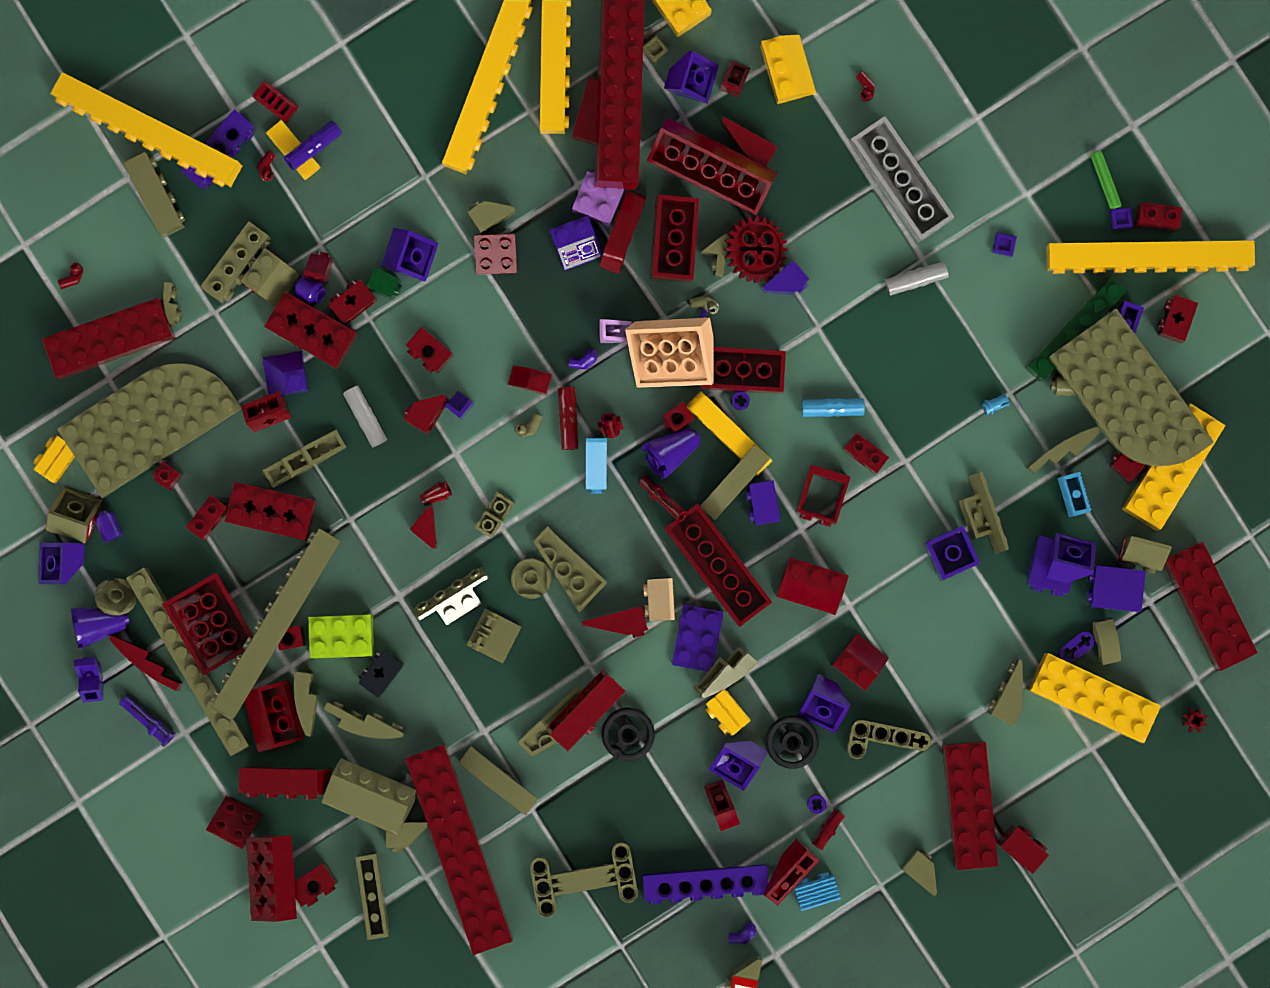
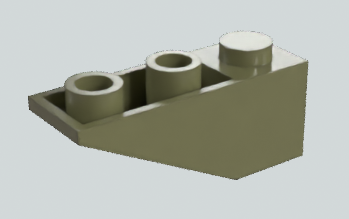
M1021 660L1012 661L1007 670L1009 676L1006 681L1002 680L998 687L1000 693L997 699L993 698L988 707L991 710L989 715L1010 726H1014L1023 709V663Z

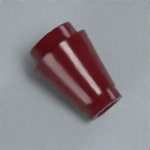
M439 481L420 494V498L426 506L448 500L452 496V491L446 481Z

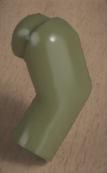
M708 295L689 299L691 309L703 307L710 314H716L719 311L718 303Z
M534 413L529 423L517 424L515 432L520 437L535 434L543 417Z

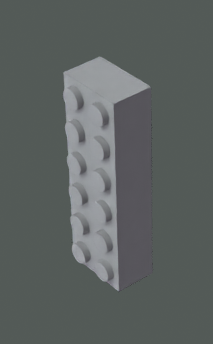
M886 116L851 138L849 144L917 243H920L954 219V215Z

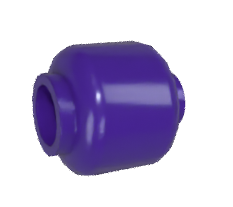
M304 276L298 279L293 287L295 297L308 305L313 306L320 303L325 295L323 283L312 279V277L306 278Z

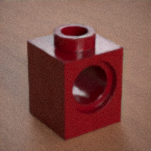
M682 402L663 415L664 421L662 423L668 432L672 430L675 433L694 421L695 418L685 403ZM678 413L682 415V423L674 424L671 421L673 414Z
M295 626L288 628L286 633L289 632L293 635V642L286 644L282 638L277 647L279 650L306 646L303 627Z

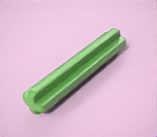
M1096 151L1090 157L1110 209L1119 208L1122 204L1102 151Z

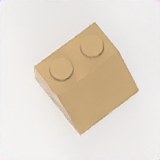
M672 578L647 580V584H643L644 597L648 596V605H644L645 617H649V621L675 620Z

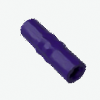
M330 121L286 154L284 161L295 171L341 136L340 128L335 122Z

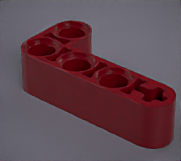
M627 190L603 252L600 268L617 274L620 273L647 196Z

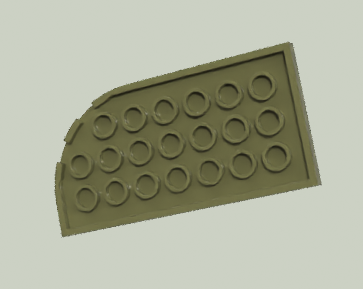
M175 363L149 370L57 428V430L100 496L104 498L242 409L228 387L213 373L198 366Z

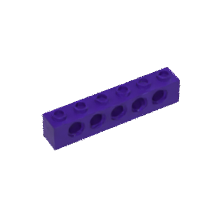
M759 864L643 874L645 901H649V904L662 903L661 900L670 899V902H682V898L689 897L690 901L703 900V896H711V899L723 898L724 894H731L732 897H743L744 893L752 892L753 896L763 895L768 885L767 865ZM744 876L752 877L753 882L750 886L746 887L741 884ZM725 877L732 880V885L729 888H723L720 885L721 880ZM704 879H708L712 883L708 890H703L700 887V882ZM682 881L690 882L691 888L689 891L683 892L680 890L679 885ZM661 883H668L671 888L668 893H661L658 888Z

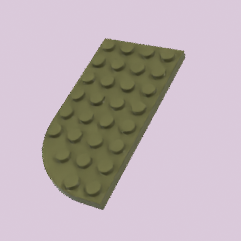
M1114 309L1048 357L1108 440L1120 453L1129 459L1149 466H1170L1191 459L1214 443L1117 309Z

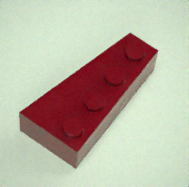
M239 768V793H246V797H258V794H265V798H278V794H285V798L295 799L297 795H304V799H317V795H323L326 792L332 776V768L314 770V768Z

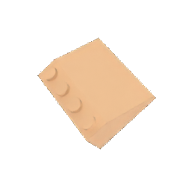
M710 318L635 321L625 330L637 388L713 384V332Z

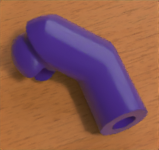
M589 349L581 359L570 357L569 368L584 370L590 368L597 360V352L594 349Z
M747 923L741 933H729L728 943H748L756 936L755 924Z

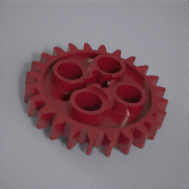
M754 216L752 219L747 217L745 221L739 220L738 225L732 226L733 231L727 232L730 239L724 240L725 243L729 244L728 247L723 248L724 251L729 252V255H726L724 258L731 260L727 266L735 267L732 271L733 274L740 272L739 279L746 276V282H750L752 279L754 283H758L760 280L765 282L767 278L773 279L774 274L780 272L778 267L782 268L785 266L781 260L788 258L783 255V252L788 251L787 248L783 247L787 240H781L784 232L778 234L779 226L772 227V220L766 223V217L760 220L758 216ZM745 234L749 238L748 244L744 241ZM763 235L768 238L767 244L763 242ZM740 247H741V248H752V247H754V248H756V249H760V248H772V252H770V251H760V252H757V251H753V250H752V251H740ZM745 255L749 258L748 265L744 261ZM764 255L768 258L767 265L763 262Z

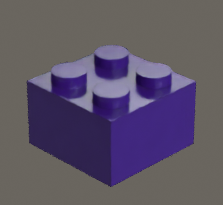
M964 526L923 543L940 581L981 564Z

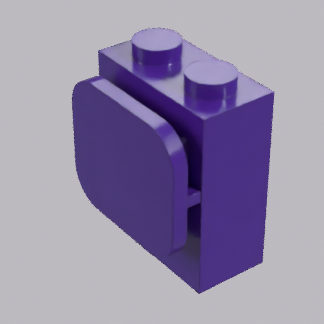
M1037 536L1028 567L1026 585H1030V589L1043 592V589L1051 590V595L1063 597V594H1069L1072 581L1064 583L1046 578L1047 565L1054 539Z
M1094 566L1093 574L1088 576V581L1091 582V589L1087 591L1086 602H1089V607L1142 612L1146 571Z

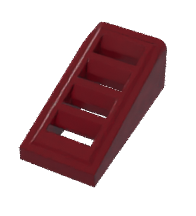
M263 81L252 96L254 100L285 123L289 121L299 108L266 81ZM268 89V94L265 96L264 99H261L262 95ZM273 95H276L275 99L269 105L267 102L271 99ZM280 100H282V104L279 106L277 110H275V106L278 104ZM288 104L290 107L284 115L280 114Z

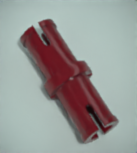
M834 809L826 823L821 825L822 829L812 844L823 851L832 835L835 836V831L845 816Z

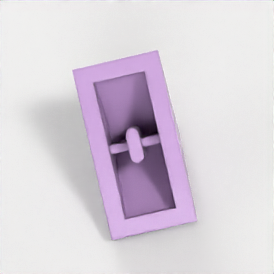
M600 319V343L628 342L625 330L632 322Z

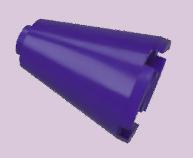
M687 428L644 443L642 445V452H647L648 457L645 458L654 473L658 477L662 475L661 479L664 480L700 445L699 441L701 439L696 430Z
M99 608L70 609L79 649L126 629V624H129L127 613L110 615L104 613Z

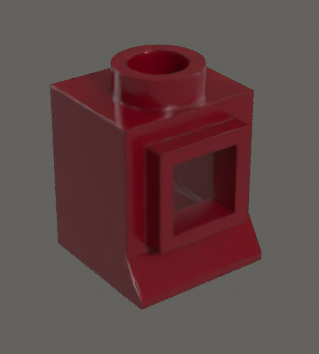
M163 461L153 473L155 477L153 480L171 491L183 474L177 472L170 467V464Z

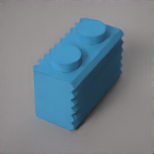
M1080 472L1057 478L1068 517L1084 514L1092 510L1089 508L1090 504H1088L1089 501L1087 500L1085 485L1082 484Z
M828 871L817 874L816 879L809 881V878H803L794 890L801 911L841 899L833 874H829Z

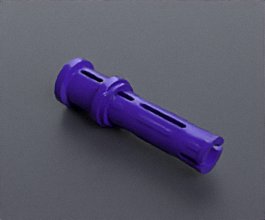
M129 695L125 696L119 703L120 706L148 729L147 732L150 736L153 735L161 742L162 747H165L176 735L174 731H169L161 720H155ZM132 707L135 708V709H136L141 715H143L145 718H143L142 716H140L134 709H132Z

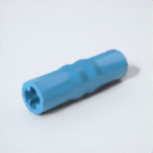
M864 398L802 400V417L864 416L865 413Z

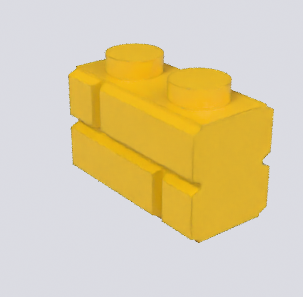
M58 435L48 440L45 445L47 450L43 455L40 453L33 462L35 464L33 469L53 483L58 482L75 458L64 439Z
M726 689L720 691L705 703L708 707L705 711L712 719L716 717L721 722L718 726L725 735L730 733L733 736L751 721Z

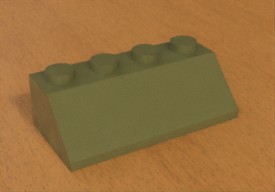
M341 758L332 773L322 803L398 835L415 802L416 790Z

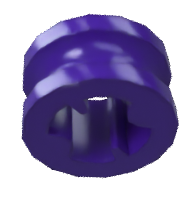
M737 392L731 399L732 406L740 411L745 410L750 403V398L745 392ZM739 395L742 396V399H746V403H743L744 406L742 407L735 403V399H738L737 396Z
M813 795L808 799L807 806L811 812L819 814L825 810L826 801L820 795ZM817 798L821 799L820 804L822 807L814 810L811 802L814 799L817 801Z

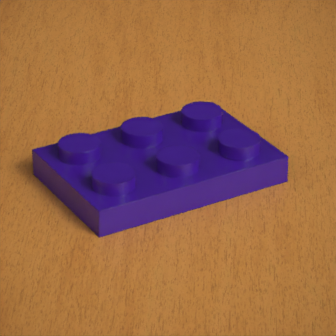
M683 604L672 665L709 671L715 662L723 611Z

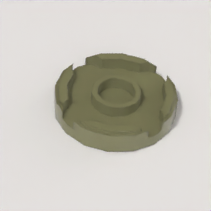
M535 558L523 559L517 563L511 574V583L516 593L529 599L539 598L544 595L550 588L552 581L551 571L548 566Z
M120 578L103 581L95 591V603L98 608L110 615L126 614L136 604L137 596L128 581Z

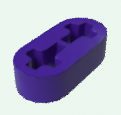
M1080 632L1059 649L1060 659L1068 663L1076 661L1093 647L1095 642L1093 635L1089 632ZM1081 636L1089 637L1087 641L1089 643L1088 646L1085 644L1080 647L1077 646L1082 641ZM1075 647L1076 650L1072 652L1073 657L1065 658L1064 655L1066 652L1064 650H1071Z

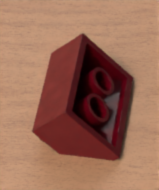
M789 557L776 597L836 615L849 575Z
M289 680L255 688L250 691L245 699V705L258 752L305 740Z

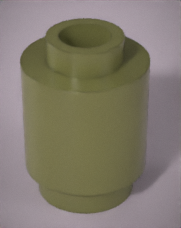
M1055 375L1054 379H1051L1050 391H1054L1055 396H1075V393L1062 375Z

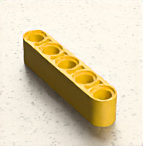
M701 391L686 405L740 460L744 458L754 445L757 446ZM770 459L756 475L758 476L772 460Z

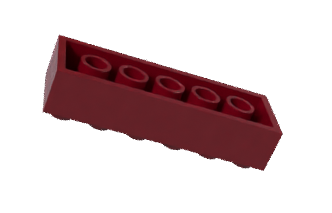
M667 118L662 125L647 158L648 162L755 215L758 214L778 173L670 118Z
M158 297L42 338L55 378L63 379L176 339L172 326L167 320L163 300Z
M697 503L687 511V517L682 522L675 520L665 527L664 530L735 624L741 627L770 605L772 601Z
M1197 542L1168 556L1164 567L1215 671L1227 669L1257 654L1258 652L1204 542Z
M986 742L942 745L954 868L956 870L997 867L998 856Z

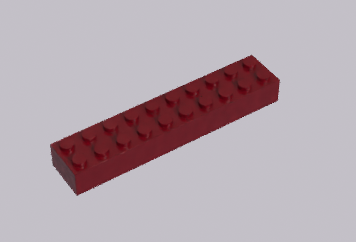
M601 0L594 187L635 190L639 184L645 0Z
M446 744L406 757L405 760L473 955L513 942L514 938Z

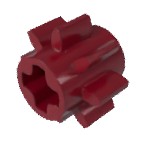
M614 413L602 415L601 421L597 422L600 435L605 434L607 438L617 437L620 434V430L624 429L621 417H616Z
M1188 708L1189 713L1187 715L1182 714L1185 718V722L1182 725L1189 726L1188 732H1192L1195 728L1200 733L1202 726H1208L1204 723L1208 715L1200 714L1202 711L1200 708L1196 710V713L1192 708ZM1193 716L1199 719L1196 721V724L1191 723L1194 719Z

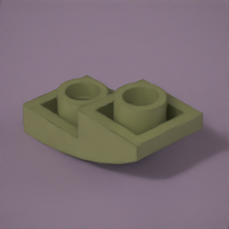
M164 282L163 302L165 314L169 324L177 327V322L180 323L182 319L180 306L173 304V301L177 299L178 289H175V284Z
M498 491L475 528L493 538L515 504V501Z
M1113 618L1093 622L1094 640L1098 643L1099 663L1106 665L1121 661L1119 639Z

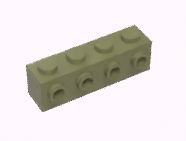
M248 221L200 288L222 304L225 301L228 302L234 294L233 289L237 284H242L240 281L256 261L259 254L264 248H269L271 238Z

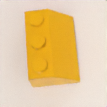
M800 35L778 36L761 41L760 48L777 104L816 94Z

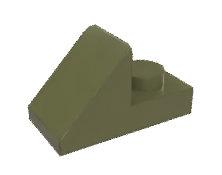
M728 234L722 235L701 252V255L717 257V259H713L711 271H715V277L723 278L726 251L723 248L727 247V243L724 240L728 239Z

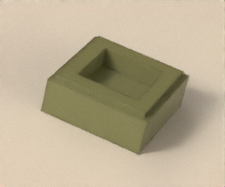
M657 35L643 45L644 54L653 64L669 52V49Z

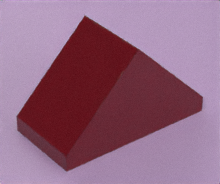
M731 61L722 81L720 91L739 98L751 68Z
M428 507L409 530L432 549H437L434 508Z

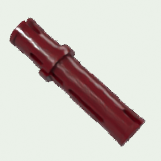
M648 475L640 479L639 486L649 493V497L652 500H656L678 522H682L687 517L688 513L664 492V488L661 485H657Z

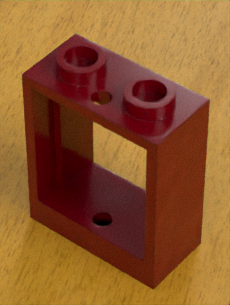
M810 465L796 513L800 514L799 518L811 521L812 518L820 520L819 524L831 527V524H837L851 477ZM813 475L842 484L832 518L803 509Z

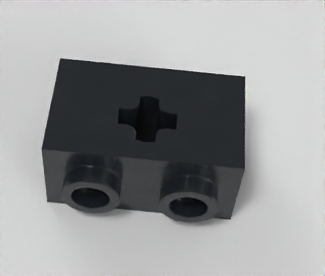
M386 650L378 651L371 659L373 662L372 666L369 669L365 668L359 675L361 679L359 684L377 698L382 696L404 666L402 662ZM376 668H377V669H381V668L384 669V670H383V674H385L384 677H382V676H380V677H378V678L376 677V675H377V672L375 671Z

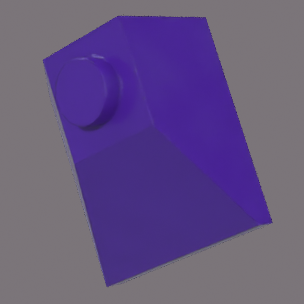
M689 50L669 69L664 89L678 96L708 104L719 65Z
M303 351L262 358L268 395L278 391L283 396L309 391Z
M1056 533L1047 565L1046 578L1068 583L1093 574L1096 543Z
M40 543L39 584H66L83 565L85 557L84 544Z
M818 674L798 716L835 733L848 712L850 703L837 682Z
M752 741L726 743L710 766L709 771L744 791L759 770L768 751Z

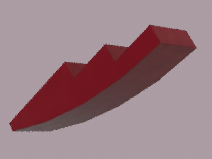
M110 635L109 640L139 670L168 688L180 691L183 683L165 676L167 667L149 660L151 651L115 635Z

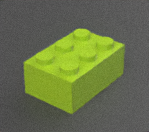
M373 615L308 617L310 659L374 656Z

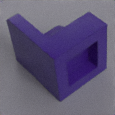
M457 391L444 406L462 420L474 403Z

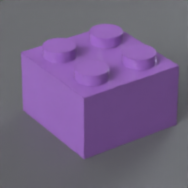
M587 171L572 207V212L583 217L589 216L590 220L611 227L625 189L594 187L595 174Z

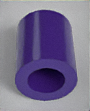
M108 510L97 514V518L94 521L104 543L115 540L123 535L114 512L109 513Z

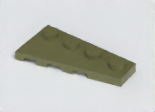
M546 527L533 542L580 613L607 582L554 532Z
M578 685L517 740L531 757L557 742L550 736L546 727L582 691Z

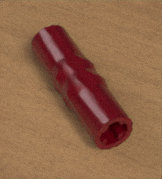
M575 387L558 388L561 450L579 449Z

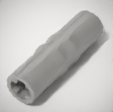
M942 261L885 279V284L891 296L949 278L946 264Z
M359 386L344 392L343 395L372 448L387 441L388 439Z

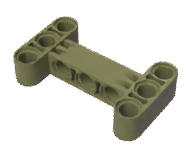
M620 841L613 845V863L551 874L549 862L545 857H535L531 862L530 871L538 913L545 918L553 916L556 911L555 896L618 885L619 896L624 902H633L638 896V889L629 845ZM619 846L627 849V854L623 857H619L615 853L616 848ZM537 861L544 862L545 870L542 872L536 871L534 863ZM621 867H628L631 870L628 877L620 876L619 870ZM542 881L547 882L549 885V890L546 892L538 890V884ZM626 887H631L635 892L630 898L625 897L622 893ZM544 902H549L552 904L553 910L546 913L542 910L541 905Z

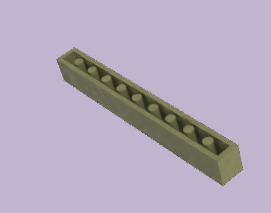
M321 529L317 533L312 532L306 541L309 543L306 551L302 549L296 560L299 563L296 568L291 566L285 576L288 578L285 586L280 584L275 593L278 596L274 603L270 601L264 611L267 614L263 621L259 619L253 629L256 631L253 639L248 637L242 647L246 649L242 657L237 655L232 664L235 667L231 674L227 673L221 684L224 687L221 692L216 691L210 700L213 703L211 708L230 720L235 718L340 543L338 539Z
M142 568L126 578L229 755L233 756L252 745L236 717L230 720L211 708L213 705L210 702L216 691H221L211 674L208 673L203 676L162 605L167 599L150 570Z

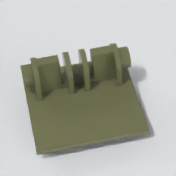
M484 609L467 646L504 663L521 626Z

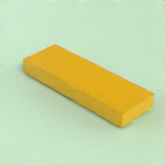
M282 120L266 132L284 156L300 144L299 140ZM312 157L296 170L304 180H307L321 167Z

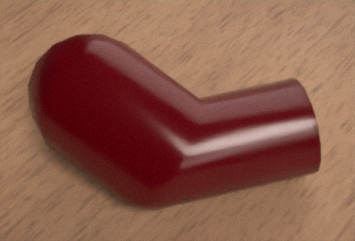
M269 151L265 153L257 166L260 178L263 181H271L274 176L270 164L276 156Z
M79 263L71 264L69 276L58 280L61 290L77 285L83 275V267Z

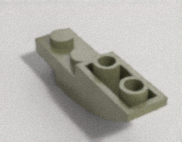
M335 700L333 703L327 702L323 709L341 719L337 727L357 735L378 739L401 738L405 735V732L402 731V726L394 722L391 725L384 722L385 717L375 712L373 715L367 714L365 720L361 719L362 714L354 710L351 713L344 710V705Z

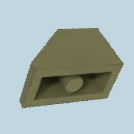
M478 201L469 207L470 211H468V215L481 235L516 213L513 206L483 201L482 203Z
M405 821L398 835L386 831V848H391L393 852L403 851V848H407L428 827L427 821Z
M915 849L901 866V869L935 896L937 894L934 863L930 861L932 856L923 849L921 852Z

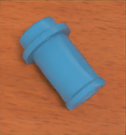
M1002 394L992 400H985L982 403V408L986 415H993L994 411L1010 404L1007 396Z

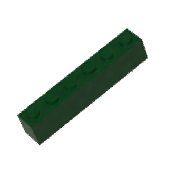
M1111 277L1025 369L1039 382L1043 381L1056 368L1048 357L1101 320L1127 290Z

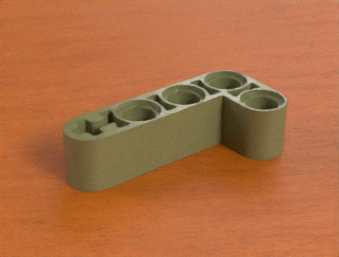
M855 720L850 726L846 751L850 757L860 759L866 753L868 740L925 751L930 747L931 739L928 734L920 731L866 720ZM859 723H863L866 727L865 732L861 735L855 732V726ZM880 727H883L886 731V735L882 739H878L875 736V731ZM900 731H903L906 735V739L902 743H898L895 739L896 734ZM910 733H913L912 738L920 739L923 736L926 743L921 744V747H919L918 743L911 741V746H909L908 744L911 740ZM853 744L861 745L862 750L858 755L851 753Z

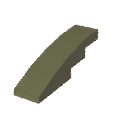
M1097 426L1060 442L1042 454L1026 469L1031 474H1034L1047 461L1053 466L1067 453L1072 457L1077 456L1102 430Z
M334 430L281 459V461L262 470V473L270 488L273 489L345 449L346 446L338 431Z
M754 445L702 503L701 509L712 519L716 520L770 458Z
M470 747L458 762L524 815L528 814L538 800L531 792L473 747Z

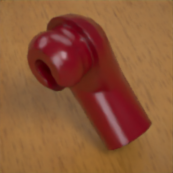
M862 71L856 77L862 84L860 97L863 101H871L874 97L875 84Z

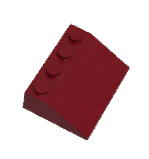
M218 573L209 576L162 604L203 676L236 659L237 655H243L246 650L242 648L248 637L252 639L254 637L252 630Z

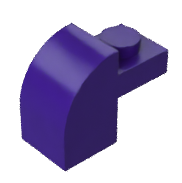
M95 657L74 660V668L79 677L78 692L82 702L103 701L104 683L100 662H97Z

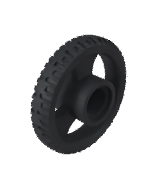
M631 707L620 708L606 718L601 732L602 742L606 750L613 757L623 761L637 760L646 755L654 743L655 730L653 723L639 709ZM627 714L639 717L645 723L646 728L637 730L633 724L627 723ZM612 722L617 723L620 727L618 730L619 741L614 745H611L608 735ZM630 728L634 731V737L631 740L623 738L622 732L624 729ZM637 739L645 741V745L639 751L625 754L626 745L635 743Z
M788 715L779 718L770 726L766 734L765 744L770 758L776 764L788 769H797L813 760L818 751L819 737L815 727L807 719L796 715ZM783 724H787L789 732L783 735L780 743H774L773 736L776 730ZM802 725L811 735L812 745L810 747L803 745V739L798 734V729ZM791 736H795L798 740V744L794 748L787 746V739ZM784 750L790 753L799 752L802 759L789 762L781 759L779 755Z

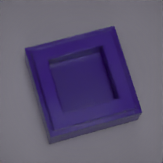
M1131 207L1109 210L1112 230L1133 228Z
M997 232L992 253L1013 257L1017 236Z

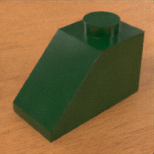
M374 267L367 284L371 292L394 300V297H398L402 289L399 278Z

